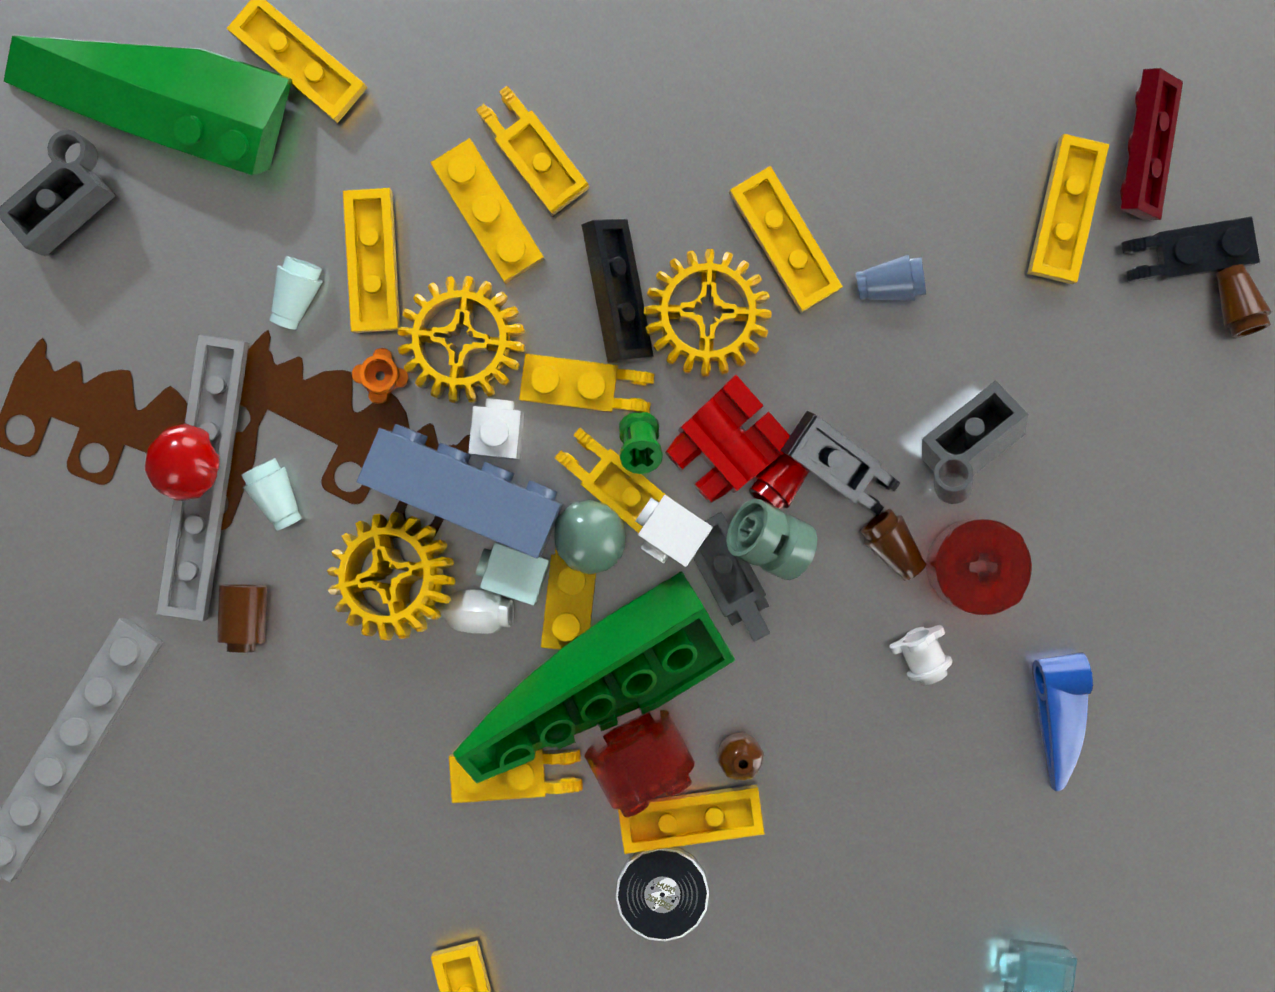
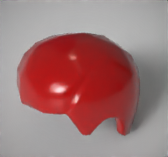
M184 423L167 427L149 445L145 461V471L152 486L159 493L177 501L200 498L215 484L220 465V456L212 447L208 432Z

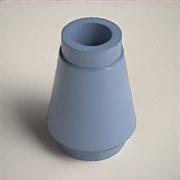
M908 254L865 269V271L856 272L860 300L915 301V296L926 295L921 257L910 259Z

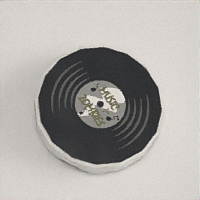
M678 847L637 852L629 858L618 875L615 898L620 916L632 931L646 939L666 942L684 937L698 926L707 911L709 888L705 872L696 859Z

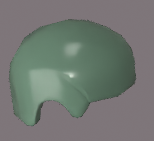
M590 499L574 502L557 517L554 534L555 548L558 555L571 569L586 574L603 572L614 566L617 560L622 557L626 537L624 524L619 515L607 504Z

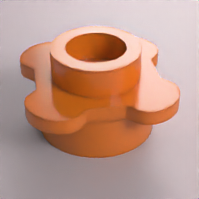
M385 348L376 349L373 352V356L368 357L362 364L356 365L352 370L353 380L356 383L362 384L367 389L370 401L375 404L386 402L388 394L397 387H405L409 379L405 369L396 366L392 360L391 352ZM378 372H383L385 374L383 380L376 379V374Z

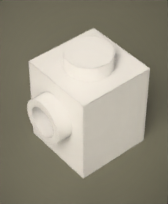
M486 399L485 407L473 406L468 454L520 460L525 413L513 410L514 401Z
M666 495L662 497L660 502L650 498L635 521L643 526L638 533L640 537L645 539V542L640 547L642 550L663 564L670 556L685 567H687L713 528Z

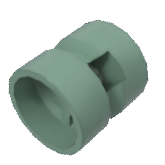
M752 499L736 512L728 528L726 542L728 550L733 556L752 565L760 566L764 571L781 579L790 581L798 578L805 572L812 562L817 549L818 538L816 530L810 524L792 515L784 514L781 509L763 500Z

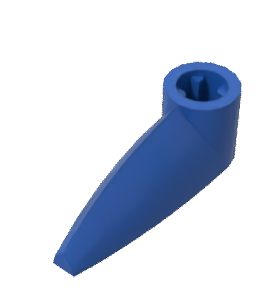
M1083 652L1036 659L1033 663L1035 691L1051 788L1055 792L1066 787L1077 764L1084 742L1088 715V694H1091L1093 690V676L1088 658Z

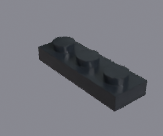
M628 219L592 220L581 224L608 364L639 361L654 357L650 335L646 332L648 323L644 315V302Z

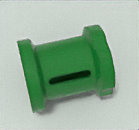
M633 412L623 417L619 423V438L623 442L620 450L621 464L626 470L637 474L649 473L657 469L663 458L661 445L657 442L659 439L658 420L647 412Z

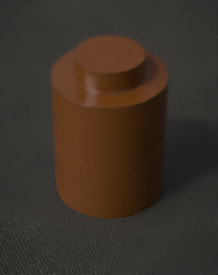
M250 584L219 585L217 642L227 643V652H256V644L265 643L267 586Z

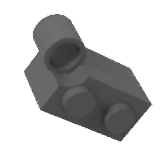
M61 130L51 137L47 149L52 162L0 206V220L24 248L45 257L116 196L96 173L92 172L98 160V153L94 144L71 130ZM80 143V155L75 161L67 163L66 151L71 145Z
M996 380L922 438V460L934 471V490L938 498L943 502L957 504L966 500L972 491L973 476L1025 435L1028 413ZM947 475L950 477L962 476L966 481L958 487H950L944 484L941 478Z

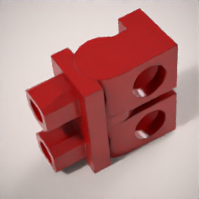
M737 375L733 376L679 428L678 431L681 434L674 439L665 452L680 470H683L699 455L712 468L694 484L696 489L709 503L726 495L730 490L733 493L737 492L768 465L784 453L780 450L790 437L769 411L748 430L742 427L764 405Z

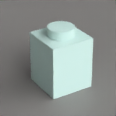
M495 542L492 550L484 548L477 566L476 575L483 577L480 588L534 606L538 602L551 559L544 556L537 559L504 544Z

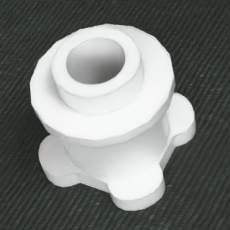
M942 625L930 628L917 627L907 632L906 636L890 645L892 654L903 653L910 669L907 672L910 681H920L922 685H930L947 676L946 670L952 665L953 661L949 655H944L938 638L945 634Z

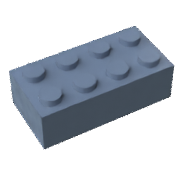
M395 424L392 431L379 428L356 481L357 483L538 559L543 555L554 529L556 519L564 505L555 501L557 491L530 480L526 488L511 482L515 473L488 462H484L482 469L468 464L471 457L470 454L449 445L440 443L437 450L425 445L428 436L407 427Z

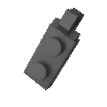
M720 512L705 520L713 528L693 556V559L724 617H728L732 626L743 621L755 642L770 634L759 612L769 607V604L764 597L766 593L750 563L733 556L728 550L726 540L729 524L723 513Z

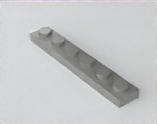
M198 334L185 423L204 429L209 433L211 445L220 456V465L215 484L200 498L185 501L173 499L156 612L158 615L197 621L208 620L249 343L245 341Z
M126 618L117 620L0 809V877L9 883L19 876L163 644V641Z

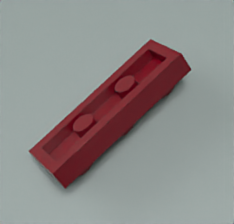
M1162 68L1143 69L1141 85L1135 96L1137 110L1134 129L1128 140L1129 160L1126 179L1123 181L1120 191L1122 200L1121 210L1143 220H1161L1183 87V81Z

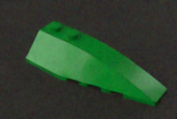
M12 35L3 81L46 101L124 132L249 175H255L271 168L292 79L205 49Z
M681 571L627 605L619 608L560 649L524 679L482 720L453 752L454 757L476 783L482 782L534 760L535 751L544 747H557L559 750L576 743L574 735L597 725L602 732L618 725L617 717L638 708L642 715L653 711L734 662L735 658Z

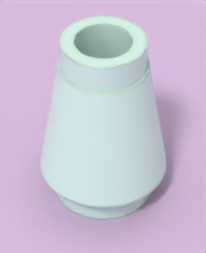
M286 256L283 266H277L271 308L272 313L269 320L282 327L296 330L299 321H301L323 283L319 279L322 269L306 261Z
M276 458L264 462L241 475L246 483L242 488L270 523L273 524L276 531L301 519L286 467L280 468Z

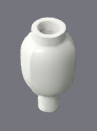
M487 590L457 591L450 595L451 601L448 604L436 601L434 605L441 613V617L438 620H446L447 624L454 630L466 633H498L502 627H511L514 619L513 600L504 599L500 594Z

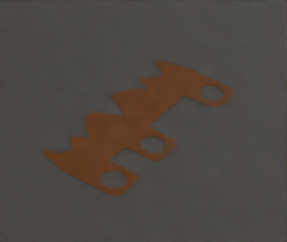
M267 330L248 349L240 405L248 410L250 422L255 419L258 420V427L268 409L337 444L338 447L322 476V487L325 491L348 503H362L370 488L362 485L353 492L343 491L335 483V471L339 465L345 462H354L362 468L379 428L392 431L395 424L410 429L406 411L397 397L389 393L386 402L382 404L371 403L364 410L354 412L352 406L353 378L351 372L345 370L323 371L304 380L303 360L301 357L298 356L278 365L274 363L273 355L269 351L271 336ZM429 423L417 432L428 436L425 445L437 450L439 444L433 424ZM466 435L457 445L452 444L449 446L468 453L470 435ZM399 500L394 512L403 514L406 521L405 510L408 504ZM435 516L429 525L436 529L435 536L444 520L438 516Z
M42 338L33 347L13 378L0 413V447L25 457L33 456L39 449L50 417L79 427L67 460L68 471L77 477L104 485L111 481L125 445L147 453L149 445L167 427L185 423L188 403L176 389L169 386L145 408L137 410L134 403L133 382L130 370L120 369L103 372L88 382L82 383V369L78 361H74L57 371L52 370L49 360L45 358L46 343ZM15 415L27 416L32 420L35 427L33 438L23 445H16L10 442L5 434L7 421ZM257 419L249 422L243 432L239 431L235 434L226 494L228 508L223 514L221 530L227 529L231 525L244 492L242 487L246 483L241 475L251 470L254 465L258 435ZM90 443L101 444L109 454L107 466L98 473H90L84 470L79 461V454L82 448Z

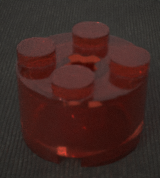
M965 519L948 526L933 541L926 559L928 580L939 597L953 608L975 615L1000 613L1018 604L1029 585L1032 572L1031 556L1021 534L1004 523L989 519ZM980 557V560L986 561V570L980 571L978 576V573L970 571L969 566L970 562H976Z
M660 710L661 719L654 720L650 713H646L621 724L603 736L607 745L598 752L594 745H592L585 752L584 757L610 806L613 809L621 810L624 817H631L642 812L649 806V800L664 792L667 796L676 795L692 784L689 773L693 770L695 761L667 710Z

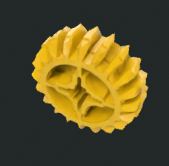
M706 249L705 263L698 264L695 252L688 251L686 256L689 267L685 269L680 261L676 258L672 259L669 265L675 274L673 278L662 271L656 274L657 281L665 289L660 290L650 287L647 291V296L652 300L658 301L659 306L649 305L644 307L645 316L659 318L658 322L646 326L647 334L654 335L662 332L664 336L654 343V349L658 352L665 349L668 345L673 348L666 359L669 365H673L680 355L687 358L683 365V372L686 374L691 372L694 361L701 362L702 377L710 375V363L717 362L718 371L721 375L727 374L729 368L726 359L729 357L732 358L738 367L744 366L746 361L740 350L744 348L750 354L756 355L760 349L750 339L751 335L757 338H766L768 335V330L757 325L756 320H769L772 314L770 310L757 309V304L764 303L769 299V293L761 291L753 294L752 289L757 287L762 281L761 276L756 274L746 281L742 277L749 267V263L746 261H742L735 271L729 268L733 256L730 252H725L721 264L713 263L715 255L713 249ZM702 277L701 291L697 299L691 302H681L680 305L669 304L673 294L681 285L691 279ZM716 278L731 284L742 297L745 307H737L736 304L725 303L717 294ZM707 290L710 292L709 302L712 303V310L719 311L722 314L720 319L713 318V324H710L708 329V337L705 335L703 317L694 313L696 307L702 308V303L706 300ZM669 319H679V322H687L695 326L699 335V350L688 346L678 338L670 325ZM734 321L745 322L742 334L732 344L722 349L713 350L715 330L719 326L728 323L733 324Z
M450 276L446 278L445 282L447 292L441 293L440 288L432 282L428 285V289L434 298L427 302L418 293L413 297L415 303L422 307L418 314L409 309L404 310L402 315L409 321L414 322L413 328L399 327L397 333L401 337L412 339V343L398 347V353L402 356H415L414 359L404 365V369L407 373H414L420 369L423 370L415 381L418 387L423 388L432 380L435 381L431 388V396L438 399L443 394L445 388L449 387V402L458 403L460 392L462 389H465L468 401L475 403L478 397L476 387L481 386L483 392L488 397H492L495 395V391L489 381L494 377L504 386L510 383L508 377L500 371L504 365L512 370L517 371L520 364L516 360L509 358V353H523L525 345L520 342L511 341V337L523 334L525 329L522 324L508 325V322L516 318L519 312L515 306L508 307L503 311L500 310L508 299L503 291L497 293L490 300L488 299L492 292V284L490 282L484 281L476 293L474 292L475 282L473 277L466 276L463 281L462 290H458L455 279ZM459 303V308L455 310L454 318L449 325L438 328L432 327V329L428 328L431 320L438 312L450 305ZM474 304L483 307L493 315L498 325L499 338L491 337L488 334H482L475 330V316L472 314ZM465 326L468 329L466 333L478 342L464 344L462 351L458 354L455 352L457 349L455 344L440 337L451 338L452 336H459L461 329H464ZM425 342L447 349L449 353L448 364L451 366L449 377L440 374L432 366L426 354ZM479 352H497L492 362L484 370L464 378L465 370L468 369L469 361L473 355Z
M392 512L388 521L384 515L374 514L371 526L367 522L358 521L355 523L358 537L344 533L341 537L348 546L345 551L334 549L331 552L334 558L341 561L339 568L330 567L327 570L328 575L338 577L339 581L338 584L329 587L328 591L331 595L343 596L334 608L337 612L342 613L350 611L346 623L352 627L362 624L361 632L365 636H373L378 631L381 640H391L394 633H396L399 639L410 638L411 626L417 632H424L427 630V622L424 615L433 620H438L441 617L440 611L434 606L436 601L446 604L451 601V597L448 594L441 592L442 586L454 585L456 582L454 577L443 575V569L454 565L453 558H439V555L448 546L446 541L439 539L432 542L436 533L434 527L426 525L421 528V520L419 518L410 516L405 521L403 514L398 512ZM402 538L410 543L417 551L421 561L405 562L400 555V550L394 548L393 539ZM372 550V564L367 571L361 573L363 563ZM392 569L407 571L399 573L397 577L392 578L391 584L377 582V580L385 579V576L390 575ZM423 579L419 594L407 607V604L411 602V586L416 581ZM377 590L381 595L383 604H388L390 615L387 616L375 610L366 600L363 591Z

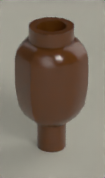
M746 732L729 735L721 742L718 749L717 762L727 777L736 780L751 779L758 773L762 765L764 752L759 743Z

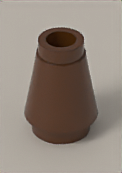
M1244 264L1226 268L1216 274L1219 281L1218 287L1224 328L1230 329L1233 338L1254 334L1271 325L1268 315L1272 311L1250 274L1247 273Z
M891 509L881 512L879 516L873 517L862 528L861 533L866 538L864 544L899 574L904 581L914 578L925 569L927 563L922 558L902 515L896 516Z

